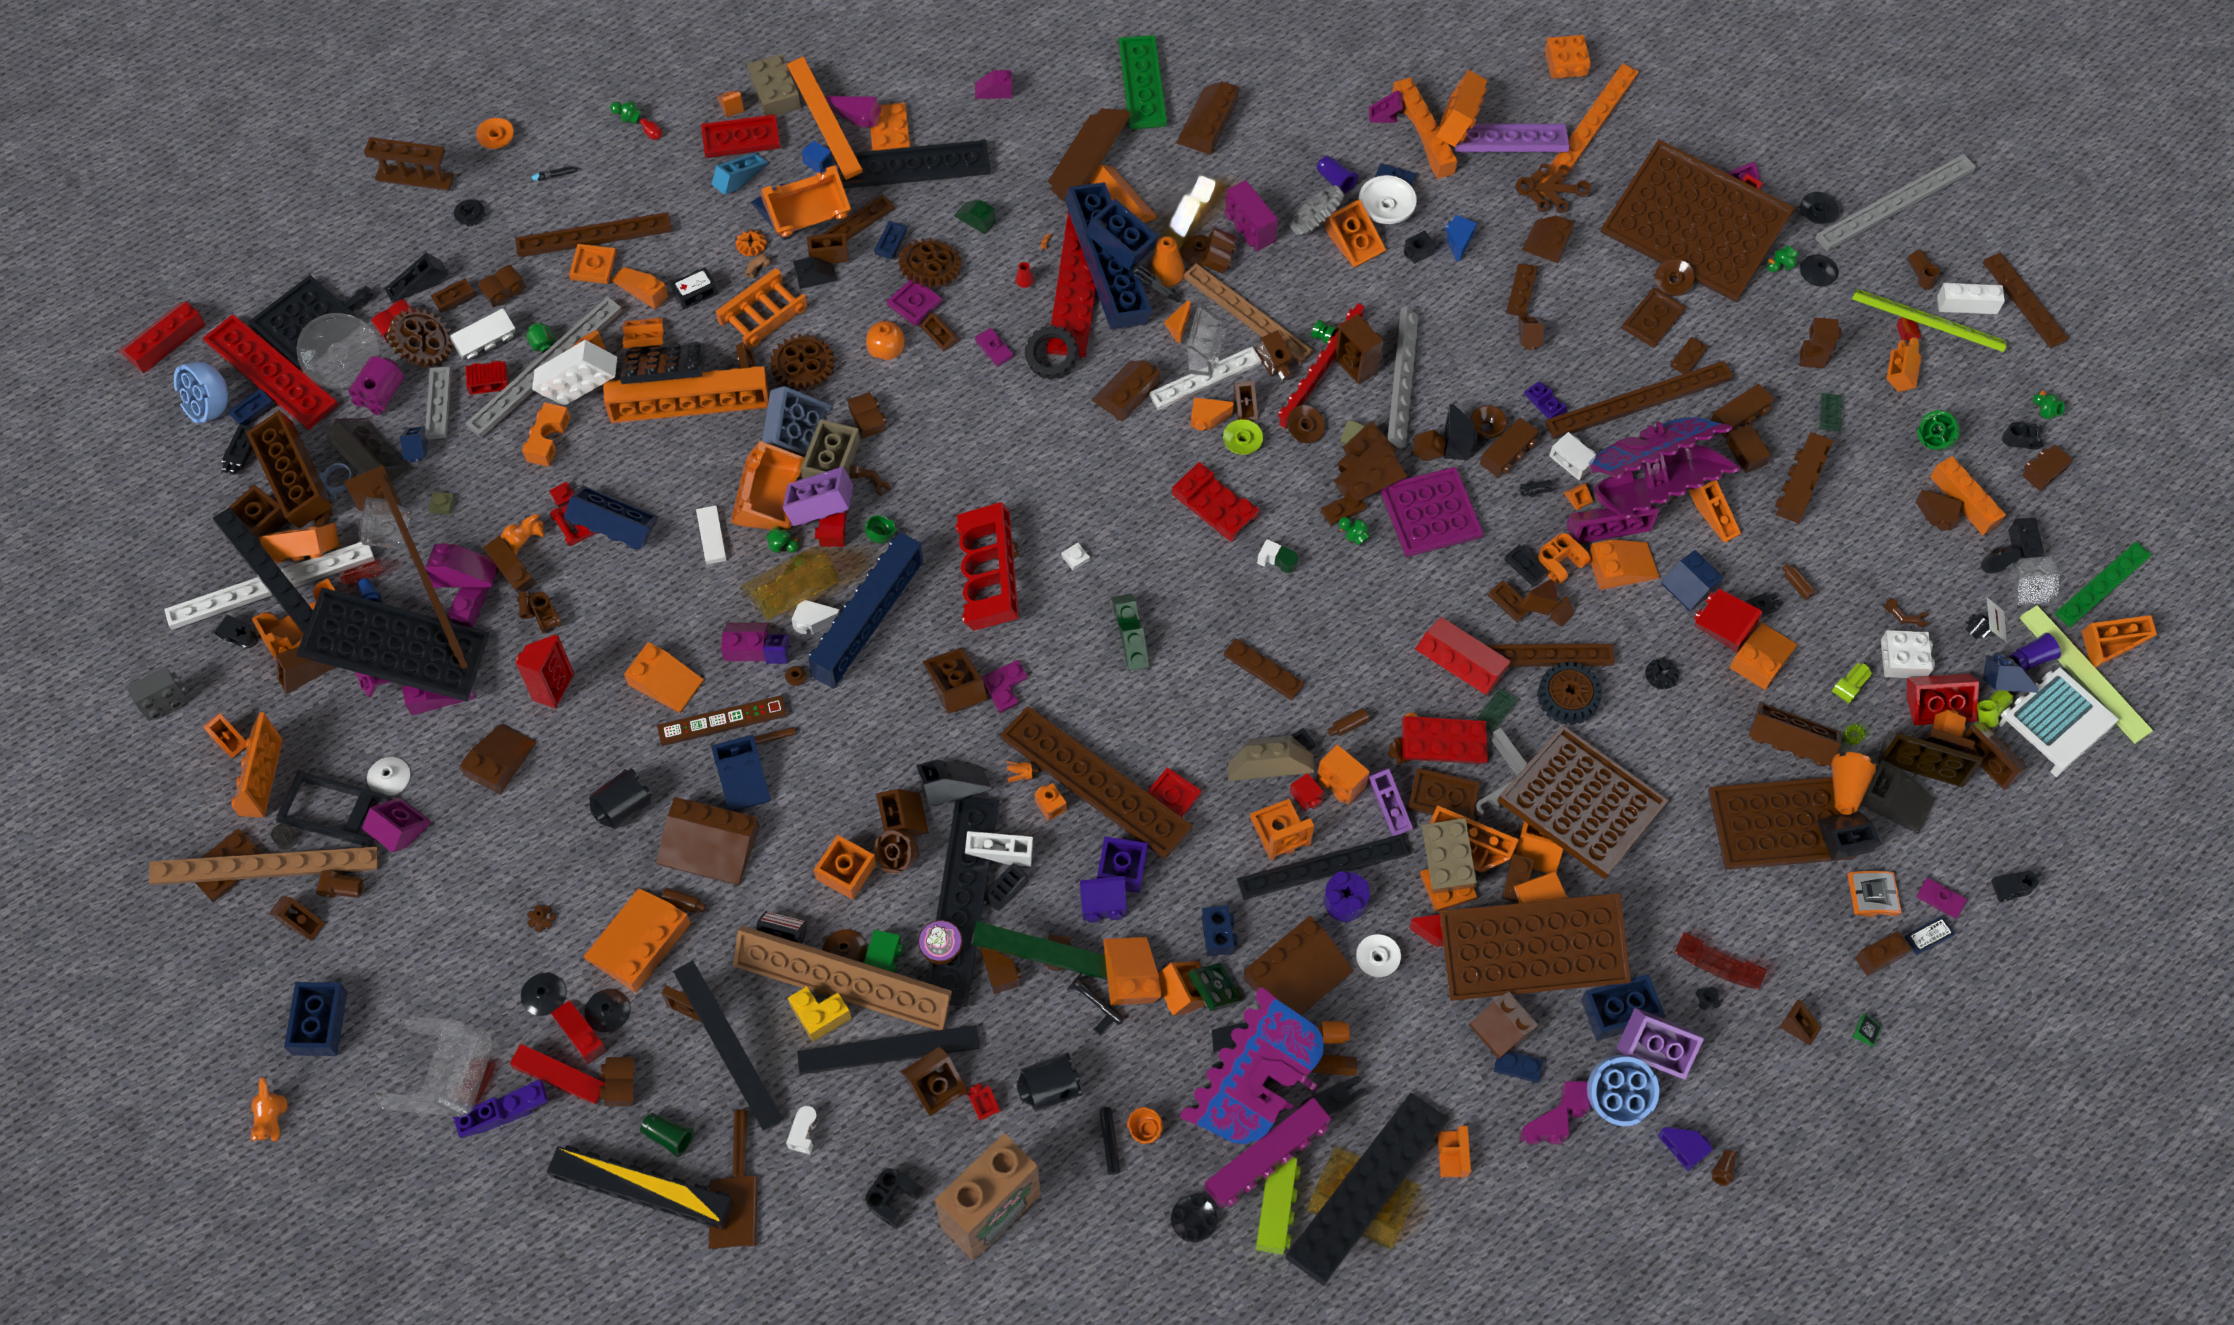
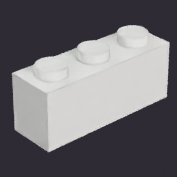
M1943 283L1937 295L1939 312L1998 314L2005 302L2002 285Z
M502 308L450 335V339L462 360L466 358L471 360L479 355V351L483 349L488 351L494 348L496 342L500 340L505 342L513 338L515 327Z

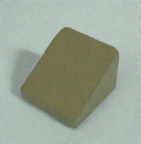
M1348 420L1340 443L1346 444L1365 425Z

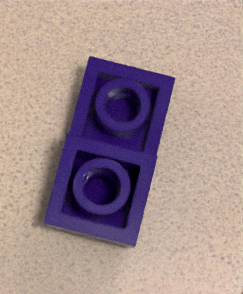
M1540 381L1524 391L1526 397L1548 419L1567 412V406L1553 397V391Z

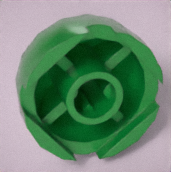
M1936 410L1929 412L1921 419L1922 422L1917 429L1918 438L1929 449L1936 451L1948 450L1959 440L1961 433L1960 424L1952 414Z

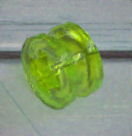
M1851 724L1844 731L1843 738L1850 745H1858L1864 738L1865 733L1859 725ZM1856 732L1858 734L1857 737L1854 736L1852 738L1850 734Z

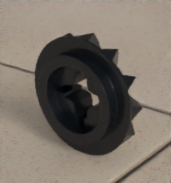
M474 199L464 200L454 209V217L460 225H476L477 221H482V217L485 215L483 204ZM473 211V214H474V215L469 214V215L467 216L466 212H469V213H470V212Z
M1662 658L1652 660L1645 670L1647 681L1658 689L1672 688L1677 683L1680 673L1677 670V665L1672 664L1670 659L1663 660ZM1660 670L1667 671L1666 677L1663 674L1658 676L1657 674Z

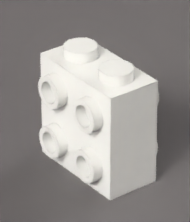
M1886 630L1881 639L1884 677L1929 676L1931 671H1934L1935 661L1931 659L1933 643L1932 640H1929V632Z

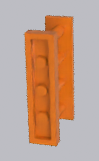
M775 268L715 311L717 321L722 326L731 323L744 335L742 338L745 345L749 348L756 347L763 338L796 314H801L805 311L807 307L806 296L802 294L795 298L781 285L783 283L781 272ZM772 290H776L789 304L780 309L766 295ZM757 301H761L774 315L765 320L751 306ZM746 312L759 326L750 331L736 316Z

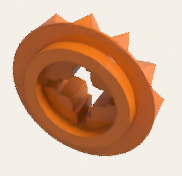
M751 229L748 232L743 231L741 235H737V241L735 242L737 250L745 256L759 255L765 250L767 244L764 234H761L759 230L752 231ZM750 238L753 239V242H752V244H751V247H750V245H749V243H748L749 240H750Z

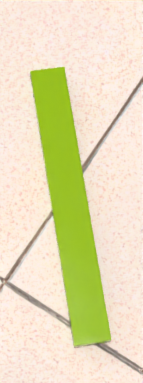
M1855 289L1852 300L2002 352L2005 351L2007 346L2006 340L1860 289Z

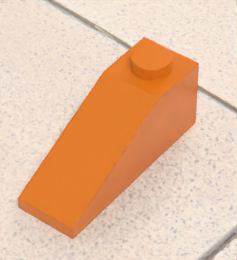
M623 267L611 279L613 283L655 310L668 297L665 284L644 272Z
M1717 480L1704 481V486L1688 490L1696 508L1723 543L1741 534Z

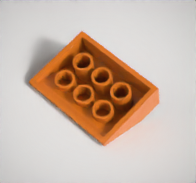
M264 712L259 713L251 730L250 737L246 740L247 751L241 761L242 771L236 782V796L232 798V808L238 816L265 818L283 739Z
M638 888L583 958L636 993L691 922L686 913L671 903Z

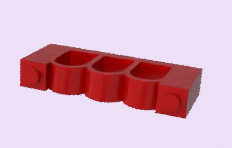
M1002 502L958 514L955 527L960 535V548L966 554L961 562V571L968 579L963 587V596L968 602L964 604L963 622L974 631L1019 619L1009 509ZM996 533V544L971 550L973 543L978 538ZM998 558L999 569L973 575L975 568L980 563ZM998 583L1001 584V594L975 601L977 593L982 588Z

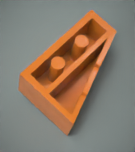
M329 523L321 527L311 526L307 529L275 532L259 537L261 546L275 563L285 562L286 558H291L292 561L302 560L307 555H310L311 559L322 557L324 552L340 547L335 523Z
M2151 615L2091 623L2081 631L2089 662L2095 668L2148 642L2157 635Z

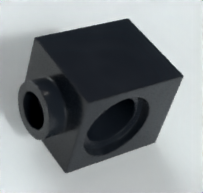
M1424 230L1405 240L1404 255L1415 264L1434 254L1435 242Z

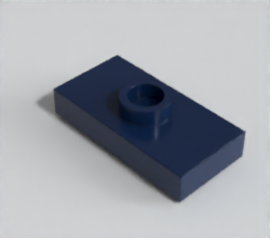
M1380 163L1375 177H1398L1412 187L1416 173Z

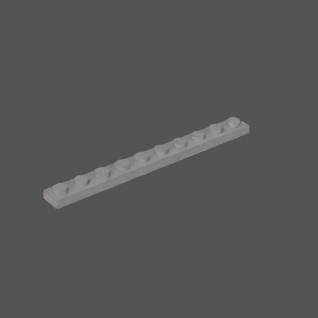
M1962 154L1819 232L1815 239L1828 252L1972 173L1976 166Z
M606 297L465 423L467 428L482 438L534 391L532 387L534 370L567 351L584 335L594 330L600 332L623 312L621 306L609 297Z

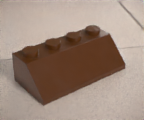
M1223 81L1204 87L1176 144L1211 155L1238 102L1239 87Z
M1761 702L1758 704L1749 730V737H1752L1753 741L1764 744V742L1771 744L1774 749L1779 751H1790L1794 756L1801 759L1809 758L1815 764L1823 767L1826 765L1831 767L1832 759L1837 754L1841 745V731Z

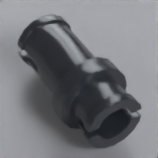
M364 286L361 290L357 289L355 294L344 301L343 304L353 311L362 303L366 304L369 301L368 299L374 296L373 292L370 293L371 289L368 286Z
M1550 479L1539 482L1528 481L1527 484H1520V489L1525 490L1520 491L1522 497H1535L1536 494L1550 493L1553 491V487L1545 486L1553 484Z

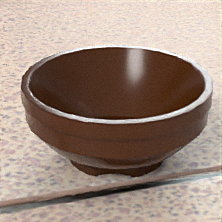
M1483 405L1476 408L1470 417L1474 422V430L1477 431V436L1483 439L1499 437L1507 425V419L1502 410L1491 405ZM1488 423L1493 429L1486 432L1482 430L1481 425Z

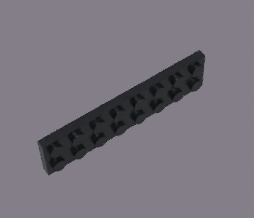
M987 140L855 152L854 155L863 172L847 180L838 166V174L844 189L991 174Z

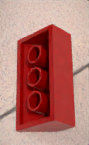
M186 301L179 302L118 351L144 374L206 324L199 312Z
M1442 617L1426 631L1415 648L1416 651L1486 696L1490 695L1511 663L1510 660Z
M554 634L525 645L523 651L519 652L516 657V666L532 700L556 709L574 676V671L559 636Z

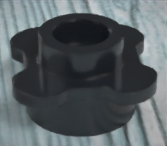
M1708 987L1696 991L1695 994L1699 998L1700 1009L1719 1008L1721 1005L1716 988Z

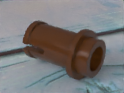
M333 508L318 516L313 526L321 527L327 525L330 517L334 514L332 512Z
M528 591L520 592L517 596L519 617L521 619L533 617L530 603L532 595Z

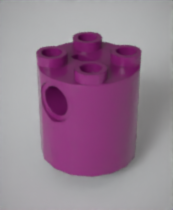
M369 357L349 388L348 392L352 397L351 402L357 407L363 406L368 408L373 414L380 415L386 409L404 380V375L397 367V364L389 358Z

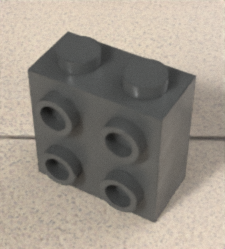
M167 667L126 687L133 702L148 721L158 719L163 713L171 709H177L188 701L185 696L188 690L184 683L180 681L175 672L171 673Z

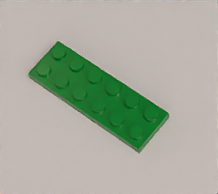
M1155 35L1118 38L1127 110L1131 113L1128 119L1129 129L1167 127Z

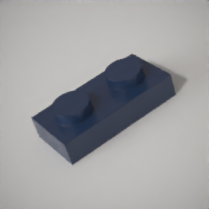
M889 221L874 249L875 255L893 260L907 232V226Z
M260 388L228 411V413L238 425H247L275 404Z
M1510 1051L1500 1059L1496 1057L1493 1072L1538 1083L1543 1060Z

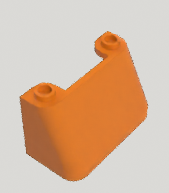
M836 166L828 167L826 172L816 173V176L781 187L778 185L775 188L776 190L771 188V186L761 189V198L776 234L781 235L782 238L792 235L793 231L834 218L837 220L848 217L847 214L851 211Z
M759 441L745 461L731 523L743 527L772 530L776 526L780 529H790L792 523L782 507L788 484L795 482L798 477H802L801 466L805 457Z
M328 578L313 588V595L316 601L322 587L335 590ZM316 601L309 604L312 609H314ZM263 612L252 618L275 660L277 654L299 647L303 633L289 616L278 621L273 613Z

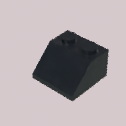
M1450 404L1445 422L1446 444L1444 459L1469 460L1470 453H1474V443L1477 441V431L1474 430V422L1454 404Z

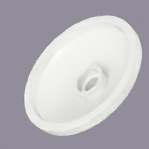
M1378 176L1369 180L1363 185L1359 194V199L1369 218L1382 224H1395L1406 220L1413 213L1416 206V194L1413 188L1406 181L1394 176Z

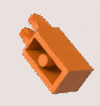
M1915 337L1910 339L1909 346L1906 341L1902 340L1898 343L1897 349L1891 350L1886 379L1899 392L1913 389L1917 386L1921 355L1918 353L1919 341Z

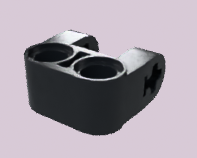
M887 1168L880 1173L865 1196V1201L868 1209L889 1226L898 1229L904 1218L888 1207L899 1190L918 1200L924 1189L904 1174L892 1168ZM889 1177L896 1179L895 1184L892 1186L884 1184L885 1180ZM874 1197H881L883 1199L879 1205L871 1204V1200Z

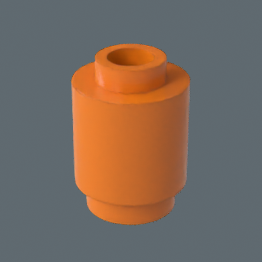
M1321 1021L1320 1026H1316L1322 1035L1323 1044H1343L1344 1041H1349L1350 1031L1348 1023H1343V1021Z

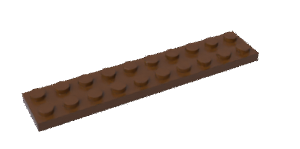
M1029 706L1000 734L1001 740L1140 842L1148 843V848L1164 860L1168 858L1193 829V825Z

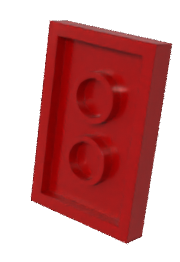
M1169 768L1163 771L1147 791V793L1182 818L1202 792Z

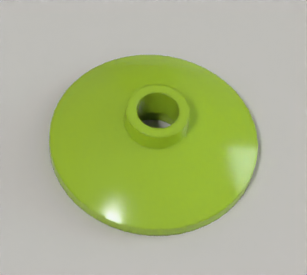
M1241 419L1227 425L1223 432V441L1225 446L1233 453L1247 455L1260 448L1263 441V433L1256 423Z

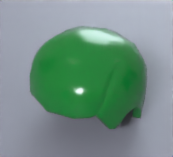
M881 515L870 517L865 524L867 537L872 542L878 544L890 542L897 530L893 520H889Z

